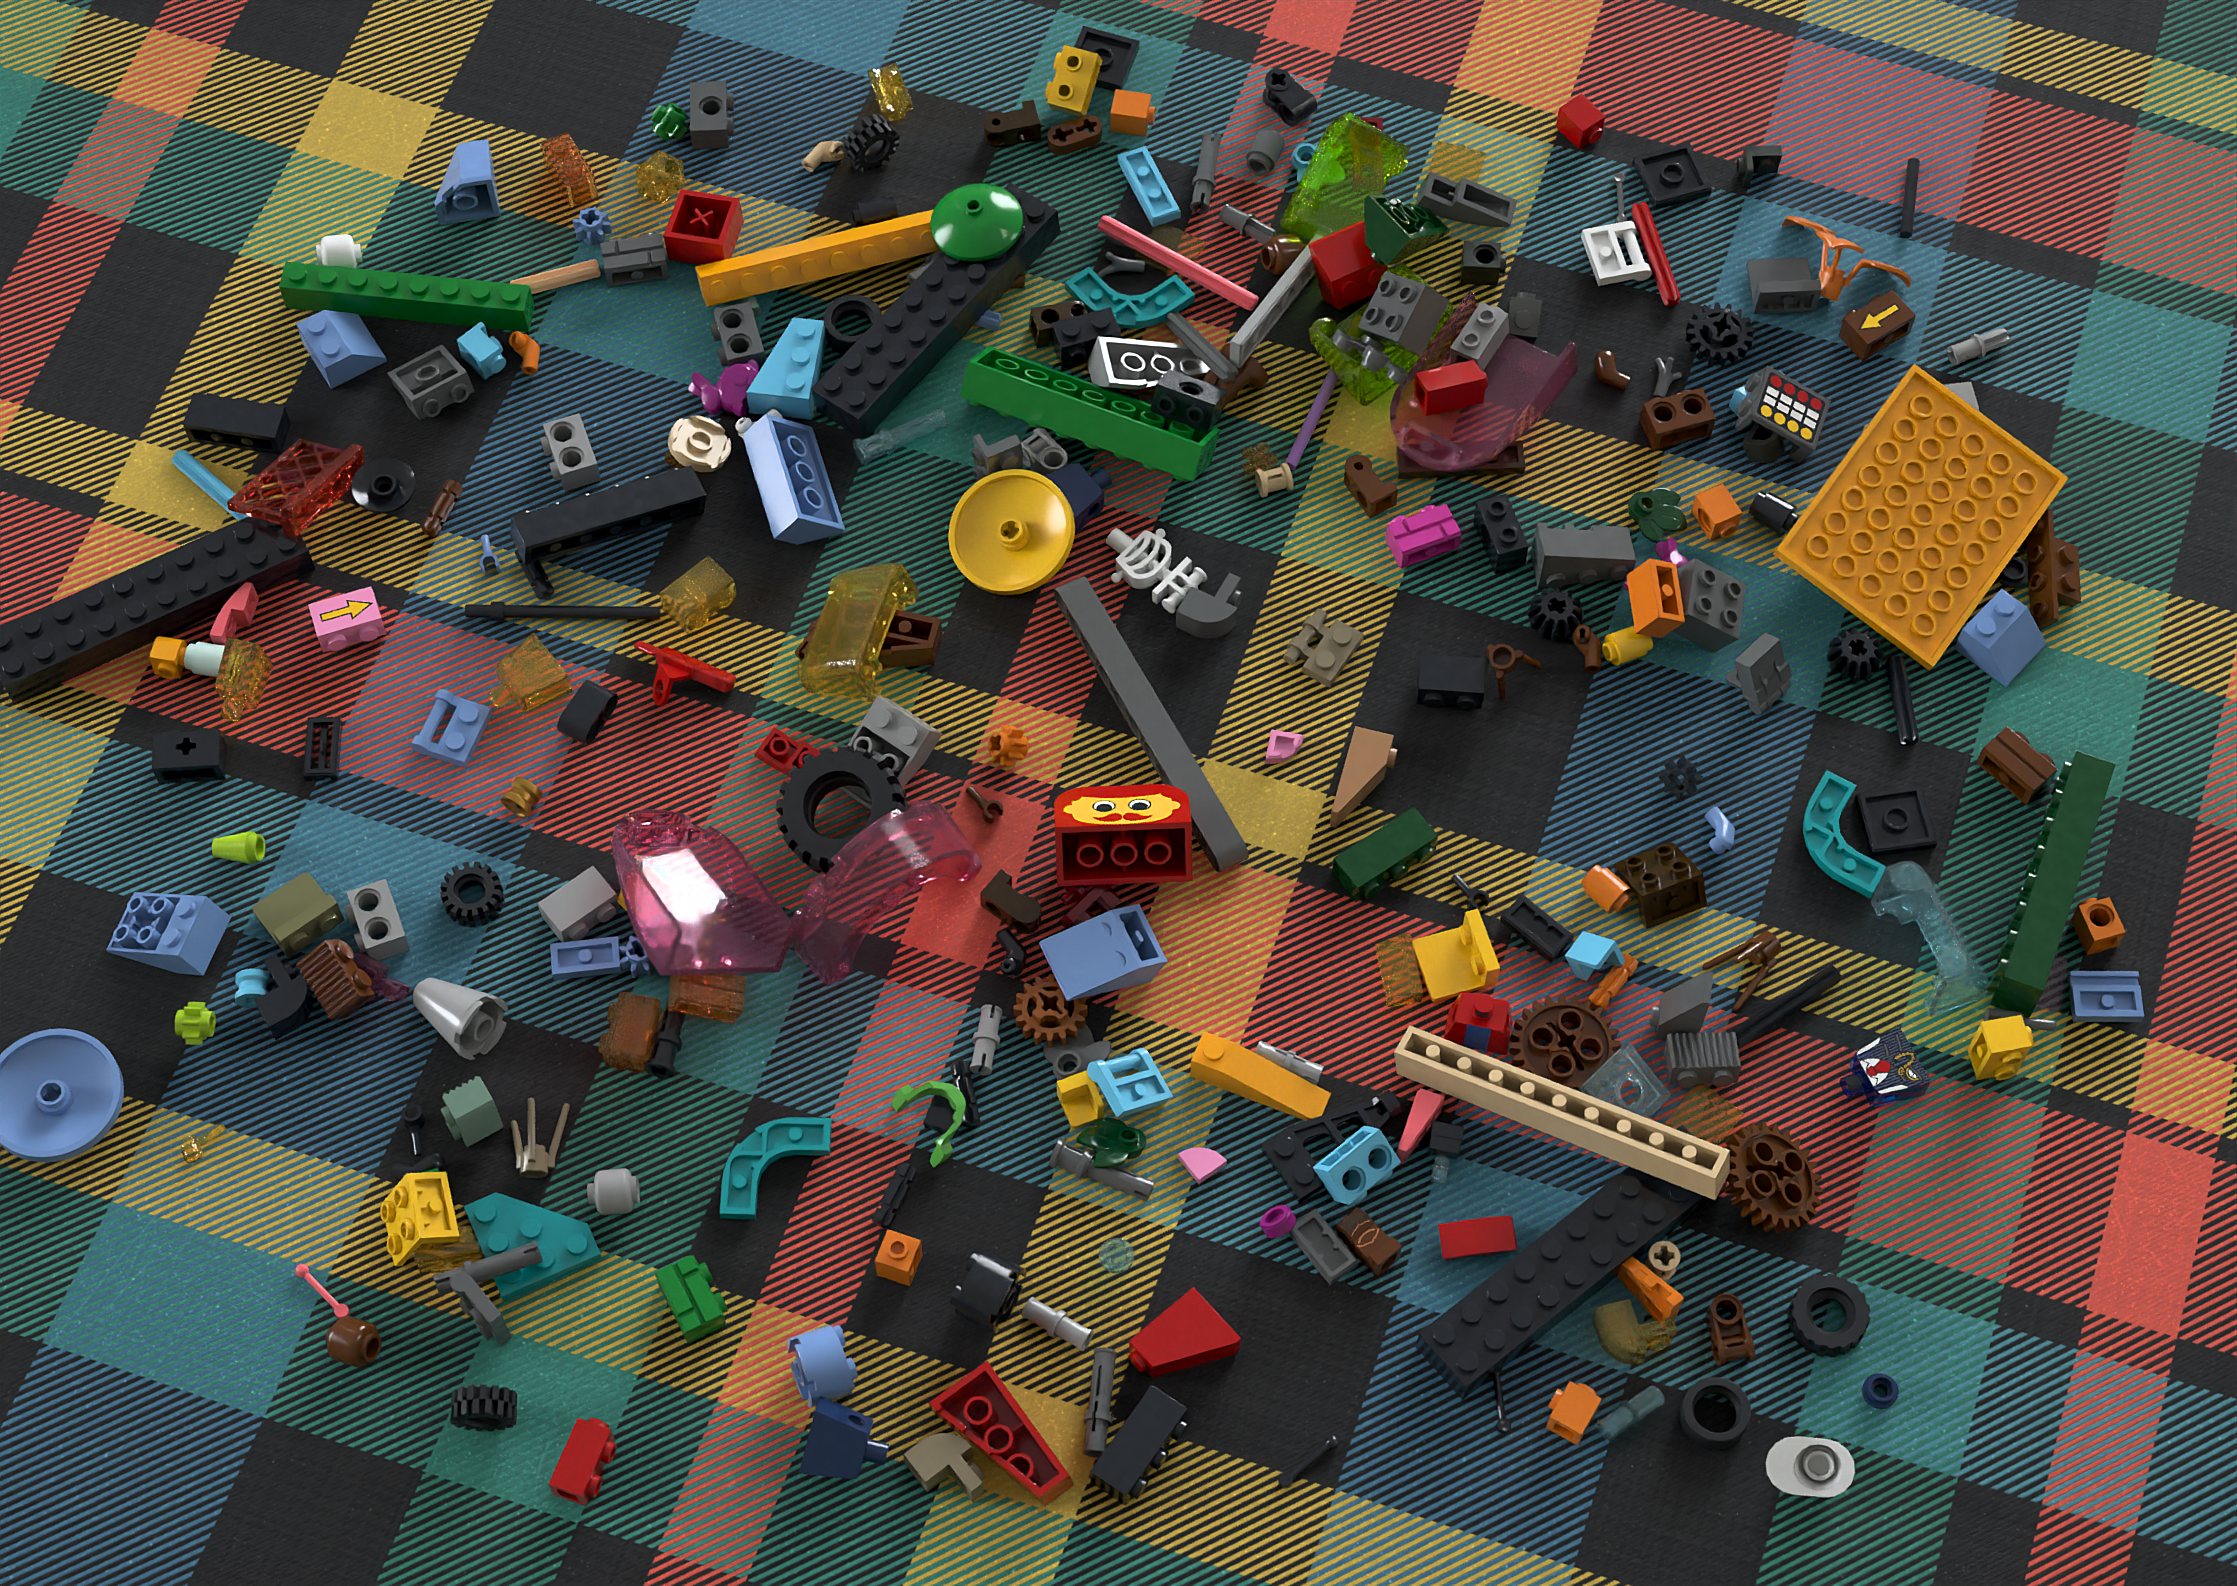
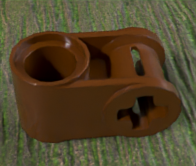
M1731 1294L1718 1295L1712 1301L1706 1313V1323L1711 1338L1712 1352L1717 1366H1725L1726 1362L1739 1359L1755 1360L1754 1343L1748 1330L1740 1300ZM1716 1309H1727L1731 1313L1732 1319H1721L1717 1315Z

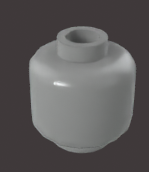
M626 1168L598 1171L595 1174L594 1183H588L587 1185L589 1204H596V1209L601 1215L631 1212L634 1204L640 1202L638 1177L632 1176L630 1170Z

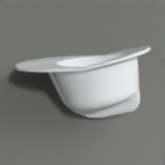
M1799 1436L1787 1437L1777 1442L1771 1448L1766 1459V1471L1772 1484L1781 1491L1794 1495L1835 1497L1845 1492L1852 1483L1855 1474L1854 1460L1849 1451L1840 1443L1829 1439Z

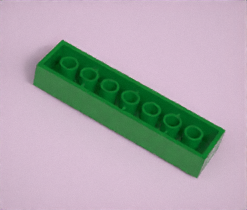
M991 346L968 361L960 392V397L968 399L969 403L974 406H987L996 409L998 414L1004 417H1018L1026 420L1029 426L1048 428L1055 431V434L1059 437L1081 440L1089 448H1103L1114 452L1113 455L1119 459H1133L1143 463L1142 465L1149 470H1163L1171 473L1173 478L1185 482L1194 481L1211 464L1220 429L1215 427L1206 432L1150 411L1151 404Z

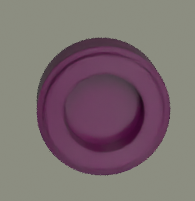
M1276 1206L1262 1216L1260 1227L1268 1238H1278L1288 1233L1294 1227L1296 1217L1289 1206Z

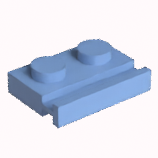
M2070 971L2067 979L2070 984L2069 995L2073 1022H2141L2144 1018L2141 988L2138 985V971Z

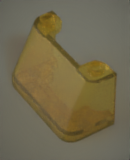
M883 563L841 571L831 580L830 592L804 659L800 661L797 669L798 678L801 679V683L808 693L873 703L877 696L881 695L882 687L875 685V672L881 673L883 668L877 659L896 609L904 611L905 604L915 605L919 594L918 588L902 564Z

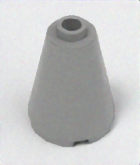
M432 977L419 982L413 991L414 1006L452 1048L464 1058L473 1060L476 1059L473 1055L479 1052L483 1055L488 1053L499 1041L507 1023L502 1019L503 1012L508 1013V1007L502 999L495 995Z

